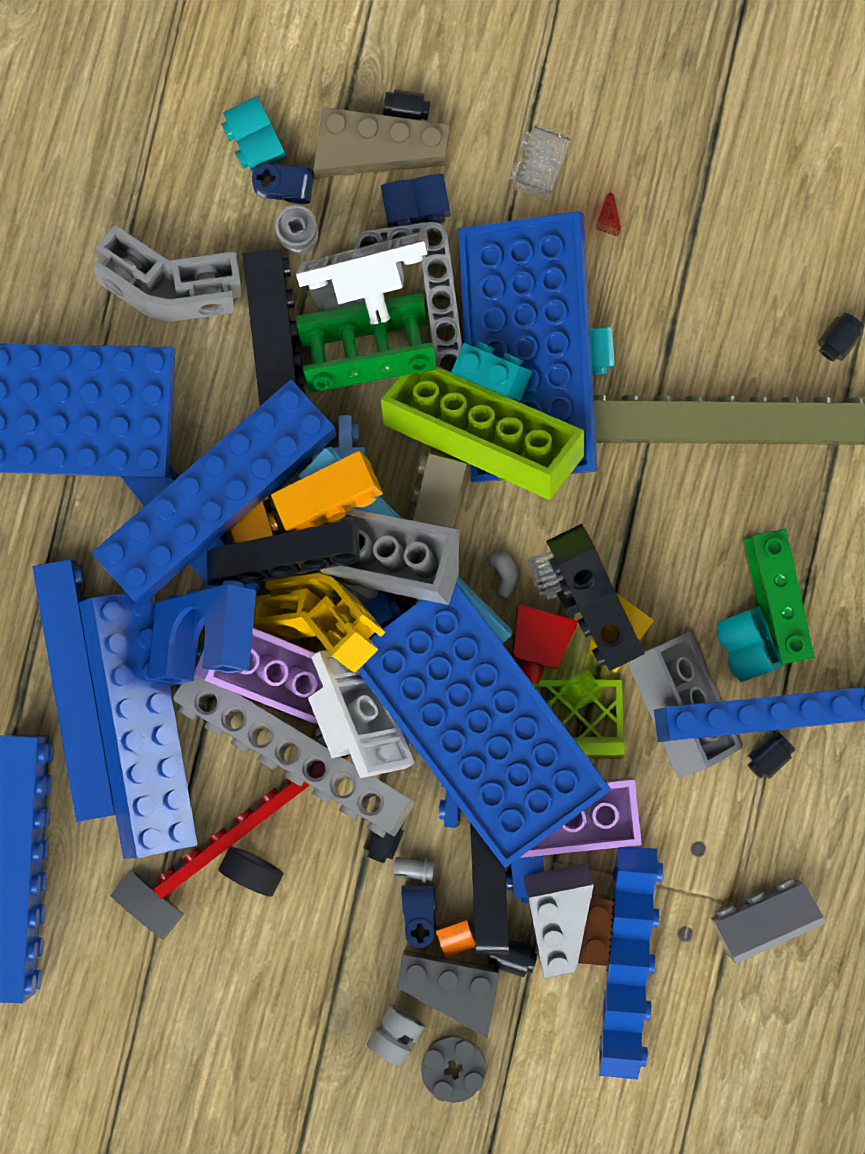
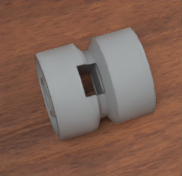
M292 205L284 208L277 216L275 229L279 242L285 251L293 255H304L315 248L319 240V230L315 216L309 209L300 205Z
M390 1004L381 1019L382 1028L374 1030L366 1045L384 1060L402 1067L411 1052L409 1044L418 1041L425 1029V1025L412 1014Z

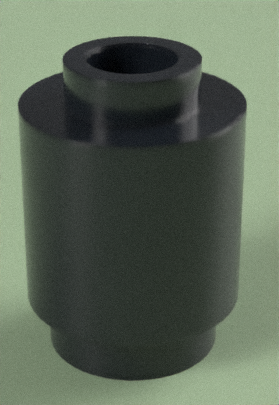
M396 89L394 92L386 91L383 109L384 116L420 121L428 120L430 101L425 100L424 93Z
M844 312L841 317H836L818 340V345L821 347L819 352L832 362L836 359L843 361L862 337L863 324L849 313Z
M777 731L773 736L768 735L747 755L751 761L747 766L760 779L764 775L771 779L792 759L791 754L795 751V748Z
M402 826L395 837L387 832L384 837H381L370 830L363 846L368 851L367 857L381 863H385L387 858L393 859L404 832Z
M508 939L509 955L489 956L488 964L495 965V969L525 977L526 972L533 973L538 954L532 953L533 946Z

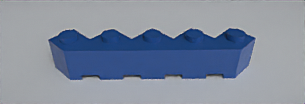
M630 846L618 847L613 878L615 880L612 901L615 904L612 906L614 911L611 913L614 916L611 919L613 922L610 933L612 935L610 938L611 944L609 945L611 950L608 952L611 957L608 958L610 964L606 966L607 980L602 1009L603 1027L599 1044V1076L638 1080L640 1068L647 1065L648 1048L642 1047V1030L644 1021H650L652 1003L646 1000V983L648 974H654L655 955L650 954V937L652 928H658L659 909L654 908L653 894L656 882H662L663 863L657 860V849Z

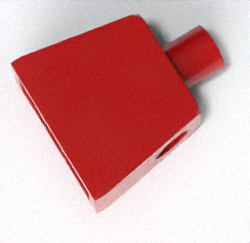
M518 605L512 657L525 662L523 666L524 673L533 684L539 685L543 667L554 670L558 668L578 621Z

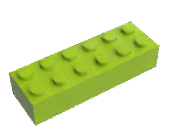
M437 366V370L400 376L381 398L383 424L548 500L553 498L584 457V430Z

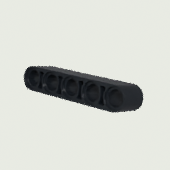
M336 522L212 548L206 553L208 586H221L223 581H239L243 585L355 563L360 559L358 525L352 522Z
M470 822L476 956L509 955L505 868Z

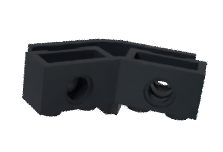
M582 523L547 540L546 542L553 555L548 561L556 577L562 575L564 578L558 581L562 591L557 592V595L568 617L580 612L582 618L577 621L585 638L592 636L597 646L592 652L600 668L606 665L608 670L611 671L644 655L645 652L615 593L598 552ZM605 625H614L618 631L617 639L612 643L603 642L600 637L601 629Z

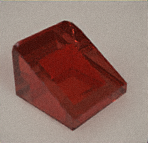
M609 193L600 212L596 230L618 237L621 231L614 194Z

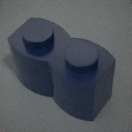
M444 174L427 175L412 180H401L380 185L388 227L412 225L423 221L441 224L445 222L446 217L451 216Z

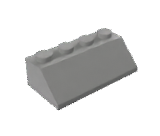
M355 509L347 511L342 519L330 522V524L352 522L358 525L360 559L355 563L322 569L320 571L323 574L331 576L341 583L447 605L450 604L459 574V531L457 529Z
M691 631L644 651V655L628 662L631 674L637 683L654 724L655 709L721 702V698ZM737 735L662 742L678 778L705 770L742 749Z

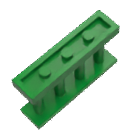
M422 293L386 299L385 303L391 319L381 322L379 311L377 310L379 316L378 324H370L366 303L296 316L302 348L311 346L313 364L303 366L309 393L437 370L432 342L422 344L418 327L427 325ZM406 329L409 347L390 350L387 332ZM374 334L377 353L358 356L355 338ZM342 340L345 358L326 362L323 344Z
M786 528L743 539L742 542L756 606L760 607L765 616L770 636L779 652L781 665L815 658Z

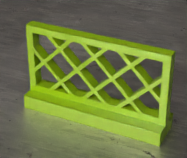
M540 680L539 685L533 684L536 689L546 688L555 696L548 703L550 707L559 700L571 712L562 721L563 725L575 716L587 728L580 737L573 738L589 759H622L625 756L622 680ZM553 688L563 689L559 693H557ZM569 688H578L587 696L575 709L561 697ZM585 688H595V689L590 693V692H589L587 689H585ZM601 688H615V701L606 709L594 695ZM589 700L603 712L592 725L578 713ZM615 706L616 718L610 713ZM607 716L616 724V737H603L594 727ZM591 731L596 737L585 736Z

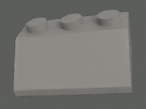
M793 878L783 880L775 885L777 890L768 894H764L763 891L754 893L746 898L747 903L735 908L734 904L716 911L717 916L712 918L711 921L726 954L736 964L826 924L824 916L802 881H794Z

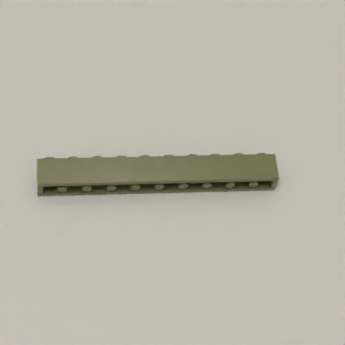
M594 395L596 443L865 445V398L862 397L846 398V403H833L832 397H816L814 402H801V397H783L782 402H769V397L756 396L750 397V402H737V397L721 396L718 397V402L705 401L704 396H687L686 401H673V396L663 395L654 396V401H641V396L625 395L622 396V401H609L608 395Z

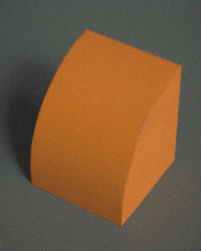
M467 916L436 926V933L446 958L475 948V940Z

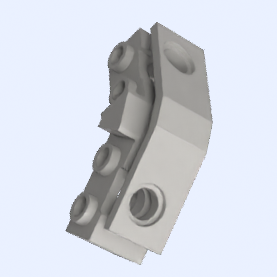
M116 225L112 227L95 248L98 261L93 264L97 283L149 318L174 322L234 313L233 298L241 297L240 277L235 252L167 260ZM214 304V307L207 308V305Z

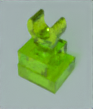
M589 669L567 680V682L559 687L573 712L603 695Z

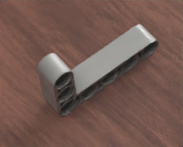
M428 222L362 232L355 240V249L361 248L368 241L380 243L426 231L427 235L436 233L442 238L439 245L428 247V254L422 255L421 265L436 366L441 368L442 361L447 358L457 360L462 348V340L446 229L437 222ZM440 264L446 269V273L440 278H434L429 274L428 270L432 265ZM439 295L446 296L450 300V305L443 310L437 309L432 303L433 299ZM441 327H449L454 331L455 335L449 341H442L437 337L436 333Z

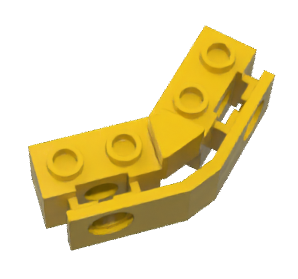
M322 573L268 580L265 583V587L271 591L270 594L255 596L254 628L284 640L317 636L328 652L354 673L378 651L369 638L374 633L380 637L385 633L351 591L333 577ZM340 597L342 600L337 604L330 598Z

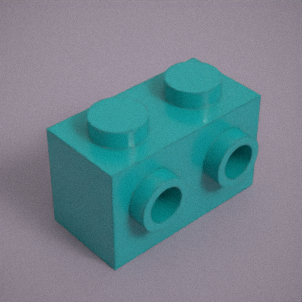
M479 341L476 342L475 347L463 343L451 373L504 396L521 401L533 372L521 367L523 360L504 353L503 358L493 355L495 348Z

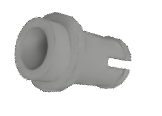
M425 857V860L395 858L394 878L420 879L422 883H426V880L433 881L434 861H428V857Z

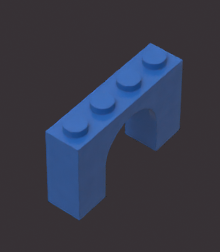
M223 581L221 586H205L202 591L189 590L186 592V595H170L168 600L157 602L155 604L148 679L174 685L194 681L197 643L204 624L205 640L202 668L229 674L249 670L256 590L243 588V583L239 581Z

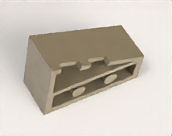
M433 447L430 450L429 456L422 455L418 474L424 475L421 487L415 486L411 504L416 506L414 517L408 516L407 520L452 528L468 463Z

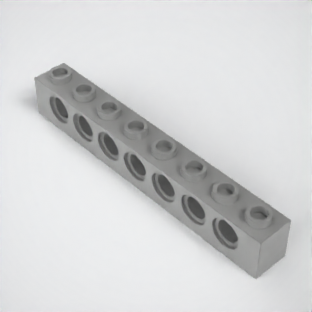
M195 674L194 681L181 684L172 700L180 704L177 711L193 721L198 715L207 721L204 725L206 729L221 737L223 732L232 736L231 744L245 753L250 748L260 754L257 759L258 761L273 770L279 765L287 770L284 777L300 787L305 781L314 787L313 795L326 803H329L331 798L342 804L339 811L355 821L360 815L369 821L367 828L381 837H384L386 832L395 837L415 804L411 799L373 776L360 778L354 764L342 757L332 758L329 750L241 695L204 681ZM211 697H216V708L206 712L204 708L205 702ZM243 713V724L238 728H232L231 719L233 716ZM266 729L270 730L271 738L269 742L259 745L257 741L259 733ZM290 746H297V757L293 761L286 762L284 759L286 749ZM316 763H324L326 769L323 776L317 779L312 778V767ZM345 779H351L353 782L352 791L347 795H340L338 792L339 784ZM372 796H379L381 800L379 809L372 813L367 812L365 807L366 801Z

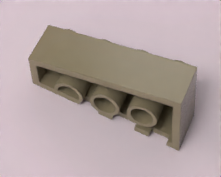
M322 107L313 167L315 179L334 175L349 176L355 175V173L373 171L374 173L387 172V170L402 168L407 170L445 166L450 125Z

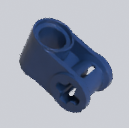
M261 164L254 169L252 173L253 189L259 197L283 200L295 204L311 203L314 178L313 169L303 166ZM265 176H271L272 182H269L268 187H263L262 181Z
M434 884L401 886L406 939L410 945L416 948L427 947L434 939L436 931ZM419 923L423 924V928L429 929L430 932L425 935L424 940H419L418 935L412 934V930H415Z

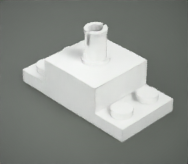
M422 231L303 262L296 273L299 286L308 285L309 289H316L327 285V280L332 279L338 304L364 298L370 317V324L379 323L377 310L379 311L381 322L388 321L391 318L388 314L383 293L403 287L404 272L401 261L404 262V265L417 263L423 260L422 255L428 254L429 241L427 233Z
M328 650L319 651L312 656L323 688L308 697V700L319 725V728L316 730V736L323 735L317 740L320 744L328 747L331 757L335 758L351 754L360 778L406 769L413 765L415 762L400 727L358 671L356 673L352 672L335 659Z

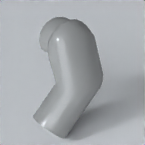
M496 551L490 557V565L495 567L501 576L496 595L511 599L519 577V570L509 553Z

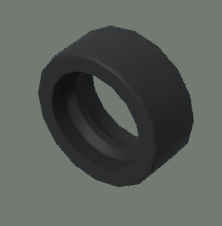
M232 846L228 848L218 868L221 874L235 883L269 897L274 895L284 875L279 868L266 860Z

